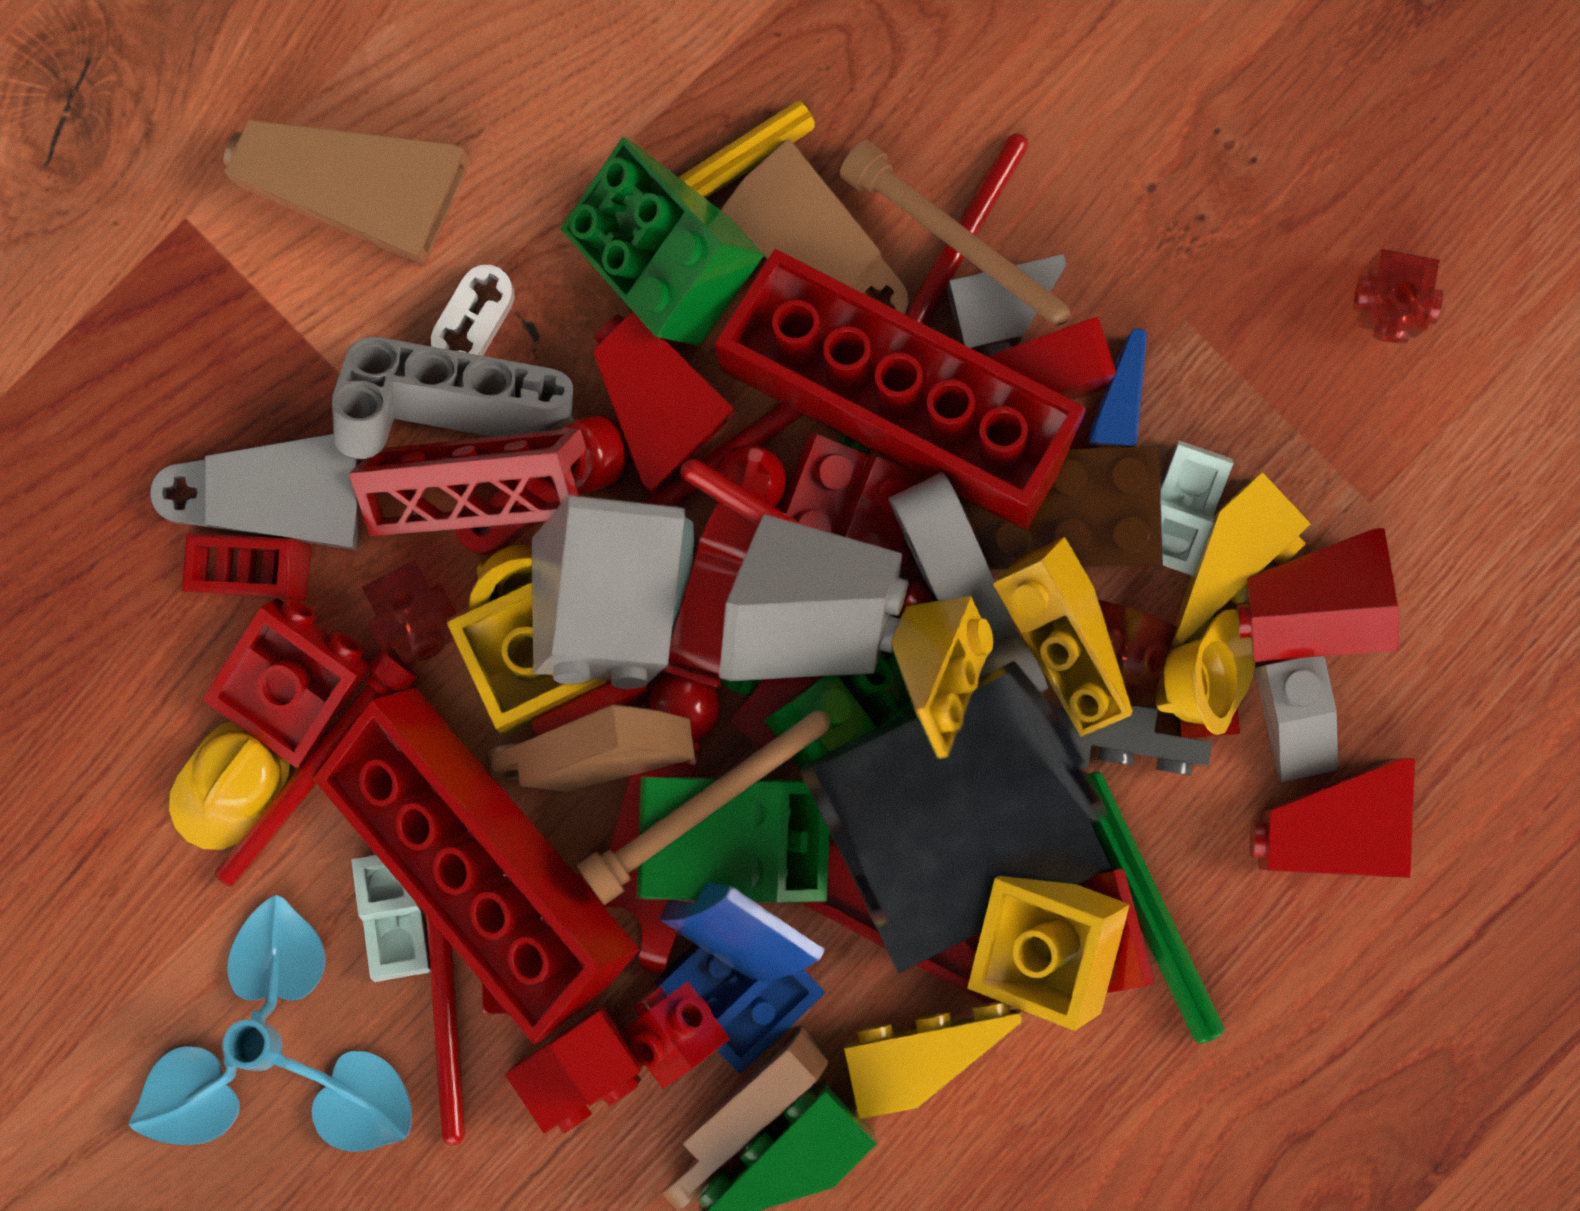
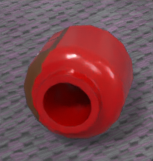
M590 413L556 423L549 430L581 429L587 450L570 467L578 495L613 485L624 475L629 462V447L623 431L610 418L605 415ZM548 476L555 485L553 476Z

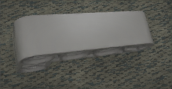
M366 337L353 343L347 351L332 396L334 443L337 449L345 456L354 459L373 457L381 452L386 445L394 419L491 437L549 431L556 423L572 418L573 384L563 372L552 368L382 337Z
M940 472L889 497L890 506L927 588L932 592L933 601L972 596L980 617L988 621L993 635V648L991 653L987 655L979 677L1015 660L1040 692L1047 690L1046 680L1033 653L1017 632L1006 606L993 585L995 580L959 499L946 475Z

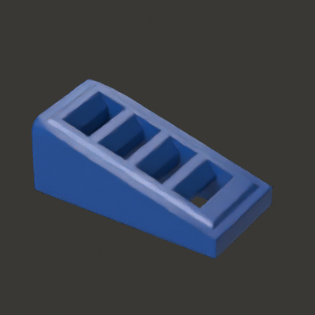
M1133 328L1122 344L1114 365L1116 374L1105 388L1087 435L1085 446L1087 449L1135 447L1137 444L1147 340L1145 329Z

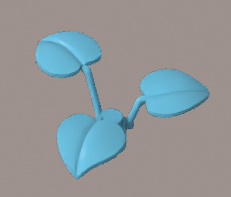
M274 895L262 903L245 921L229 953L227 973L234 993L240 998L249 1001L264 998L266 1000L259 1010H254L251 1013V1020L238 1021L225 1033L223 1038L225 1072L222 1074V1066L217 1056L204 1048L184 1046L166 1053L150 1071L139 1102L129 1120V1126L143 1136L168 1144L197 1145L215 1140L233 1125L239 1115V1098L234 1090L227 1085L236 1077L237 1068L264 1071L274 1065L283 1067L326 1086L314 1098L311 1110L312 1120L320 1137L329 1145L340 1150L363 1152L405 1140L411 1131L412 1110L410 1098L401 1077L392 1065L375 1054L365 1051H350L343 1054L335 1064L332 1077L282 1054V1038L274 1027L266 1024V1018L276 1008L277 997L287 1001H297L306 997L314 990L323 976L326 957L323 943L316 930L283 897Z

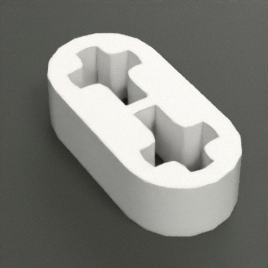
M490 264L479 265L470 269L461 280L435 324L431 334V347L450 350L449 345L444 340L446 334L450 332L458 335L466 322L470 320L473 324L467 333V339L473 346L468 353L483 356L511 310L515 299L514 287L508 275L499 267ZM492 279L498 280L496 288L502 295L499 302L496 303L488 300L479 314H474L473 310L479 301L477 293L473 290L474 286L477 283L488 285Z

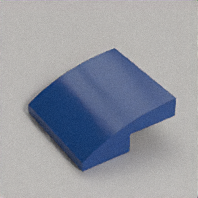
M706 883L695 903L670 899L659 918L660 921L750 980H774L792 975L819 961L825 949L729 886Z
M695 943L654 981L658 988L663 987L668 996L687 981L698 996L709 1005L712 1015L729 1036L730 1040L717 1049V1051L739 1074L749 1067L826 993L805 969L779 979L765 981L750 980Z

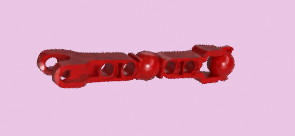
M746 444L733 448L720 459L715 468L716 472L775 508L780 505L786 494L787 475L784 465L774 452L762 446ZM719 501L698 543L692 570L670 640L668 665L662 670L667 672V674L653 684L646 702V709L656 710L690 719L695 759L630 776L609 845V849L613 854L639 836L641 777H694L704 743L699 741L713 731L719 720L721 703L715 687L720 688L723 681L722 678H719L726 602L758 529V525ZM638 867L628 873L631 879L622 885L624 892L606 905L602 903L582 873L577 875L604 908H623L636 916L642 928V944L638 957L640 966L647 972L660 975L668 964L678 935L677 931L659 920L670 899L636 898Z

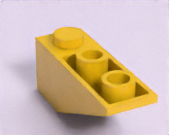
M1263 472L1253 478L1214 514L1211 531L1194 574L1190 576L1168 639L1173 647L1183 644L1187 639L1192 642L1202 638L1215 619L1214 614L1229 600L1237 606V603H1243L1248 598L1247 578L1257 575L1272 560L1278 566L1285 564L1306 544L1299 535L1311 523Z
M1064 536L1018 558L993 585L1080 737L1131 716L1133 711L1095 589L1066 537Z
M972 596L906 606L891 640L892 648L914 706L938 758L948 756L956 733L962 727L963 715L971 695L977 689L978 678L987 655L991 653L993 648L991 627L985 618L980 617Z
M996 1001L973 1007L974 1017L951 1021L949 1012H942L914 1019L916 1029L893 1033L892 1024H882L858 1030V1040L849 1043L844 1050L859 1119L918 1108L1023 1021L1025 1012L1018 1008L1009 1010L1008 1004Z

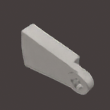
M334 434L205 456V460L170 465L156 475L151 485L150 497L155 510L162 517L174 523L271 538L296 539L310 544L358 550L361 509L349 472L360 463V459H354L342 454L334 443ZM185 478L187 486L197 490L196 499L186 501L185 509L178 510L177 503L167 499V490L176 489L178 479Z

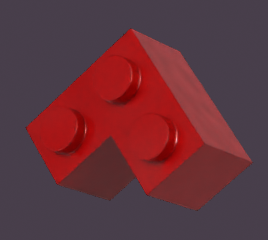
M608 1003L599 1007L504 1074L544 1134L556 1126L559 1127L563 1134L567 1133L593 1114L589 1109L590 1106L603 1098L608 1107L634 1091L641 1081L638 1073L641 1072L644 1065L633 1054L631 1045L621 1033L625 1028Z

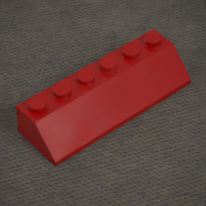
M776 248L769 256L715 342L722 372L927 479L943 472L957 495L1024 530H1027L1055 483L1086 411V407Z
M417 688L371 700L313 778L533 1044L542 1041L603 992L640 950Z

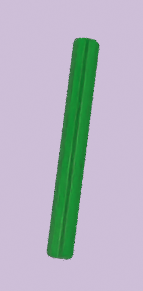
M1099 771L1091 772L1086 777L1102 799L1106 814L1104 818L1096 822L1090 819L1089 821L1111 868L1125 871L1140 929L1194 1041L1199 1044L1211 1042L1225 1033V1027L1103 774Z

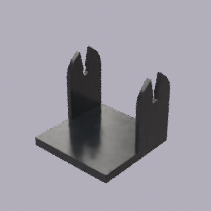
M1015 660L978 678L977 689L971 695L963 715L962 727L957 731L947 757L938 758L916 709L798 766L898 973L981 933L994 880L998 876L1078 885L1111 868L1089 821L1090 819L1096 822L1104 818L1106 812L1102 799L1084 772L1079 768V765L1084 764L1085 761L1055 709Z

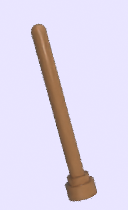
M864 140L857 144L847 155L840 169V177L859 192L865 190L872 194L880 192L1050 323L1062 325L1068 321L1070 310L1064 302L893 174V166L888 163V155L869 140Z
M823 711L810 713L613 854L609 849L600 856L596 851L577 865L578 869L602 903L606 905L624 892L622 885L631 879L628 875L629 872L824 734L830 727L829 716Z

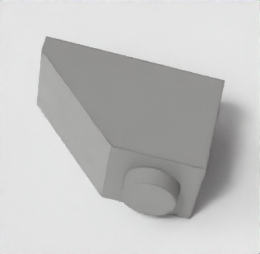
M1064 254L1015 266L1051 293L1066 267ZM985 272L950 280L946 290L958 342L985 356H990L1011 348L1010 346L1018 345L1038 314Z
M1325 656L1298 658L1255 668L1279 782L1338 771L1337 710Z

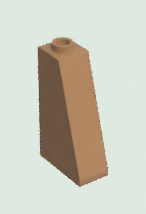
M255 120L247 121L242 134L239 132L233 134L223 157V163L227 165L224 173L236 186L425 266L471 163L465 149L454 144Z

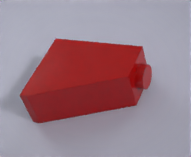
M632 311L625 319L619 314L615 315L599 330L594 338L599 345L593 350V354L645 490L652 496L681 470V466L685 461L697 455L735 417L734 408L663 338L655 337Z
M1098 316L987 356L1071 400L1104 390L1116 374Z
M1385 528L1368 530L1247 578L1248 603H1237L1240 639L1251 638L1254 662L1399 650V609Z
M1390 759L1261 810L1260 822H1252L1249 841L1250 856L1259 858L1258 869L1411 878L1415 759Z

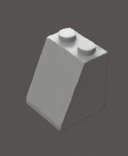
M568 496L532 537L533 674L553 675L554 681L563 684L583 683L590 678L611 680V685L614 687L634 689L647 685L650 680L668 665L685 520L684 508Z
M763 514L726 602L719 678L739 681L874 673L881 652L892 653L891 640L901 620L900 618L893 617L892 614L899 615L908 586L907 580L898 578L902 553Z

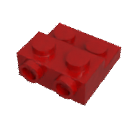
M809 433L779 511L804 526L902 553L900 576L906 566L909 549L907 546L902 545L905 537L888 498L927 478L880 457L862 453L820 434Z
M276 598L259 608L202 701L298 768L309 757L333 718L344 710L369 671V663L361 658L364 649L355 639L341 632H334L330 636L313 623L316 619V614L306 604L293 598H287L284 602Z

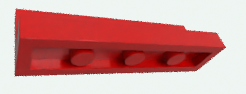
M580 428L383 448L381 452L373 457L363 459L349 472V476L370 537L547 521L568 496L579 497L570 467L587 449ZM553 476L560 502L547 503L526 487L534 477ZM481 482H491L511 497L505 507H493L476 495L474 492ZM439 487L459 502L455 509L451 512H442L425 500L423 497L428 488ZM388 492L407 505L403 515L384 518L376 493Z

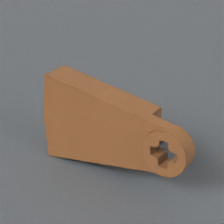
M789 138L743 179L722 207L721 211L730 217L765 254L760 261L761 263L765 264L776 248L864 294L872 290L879 295L888 290L893 294L890 298L891 308L903 314L906 313L908 309V293L904 284L881 258V251Z
M616 705L606 707L525 742L499 746L487 752L489 774L495 780H519L520 786L569 792L695 759L690 719L656 710Z
M803 1026L692 1129L683 1145L693 1154L695 1159L661 1193L677 1211L692 1201L721 1171L720 1167L819 1079L829 1063L830 1055Z

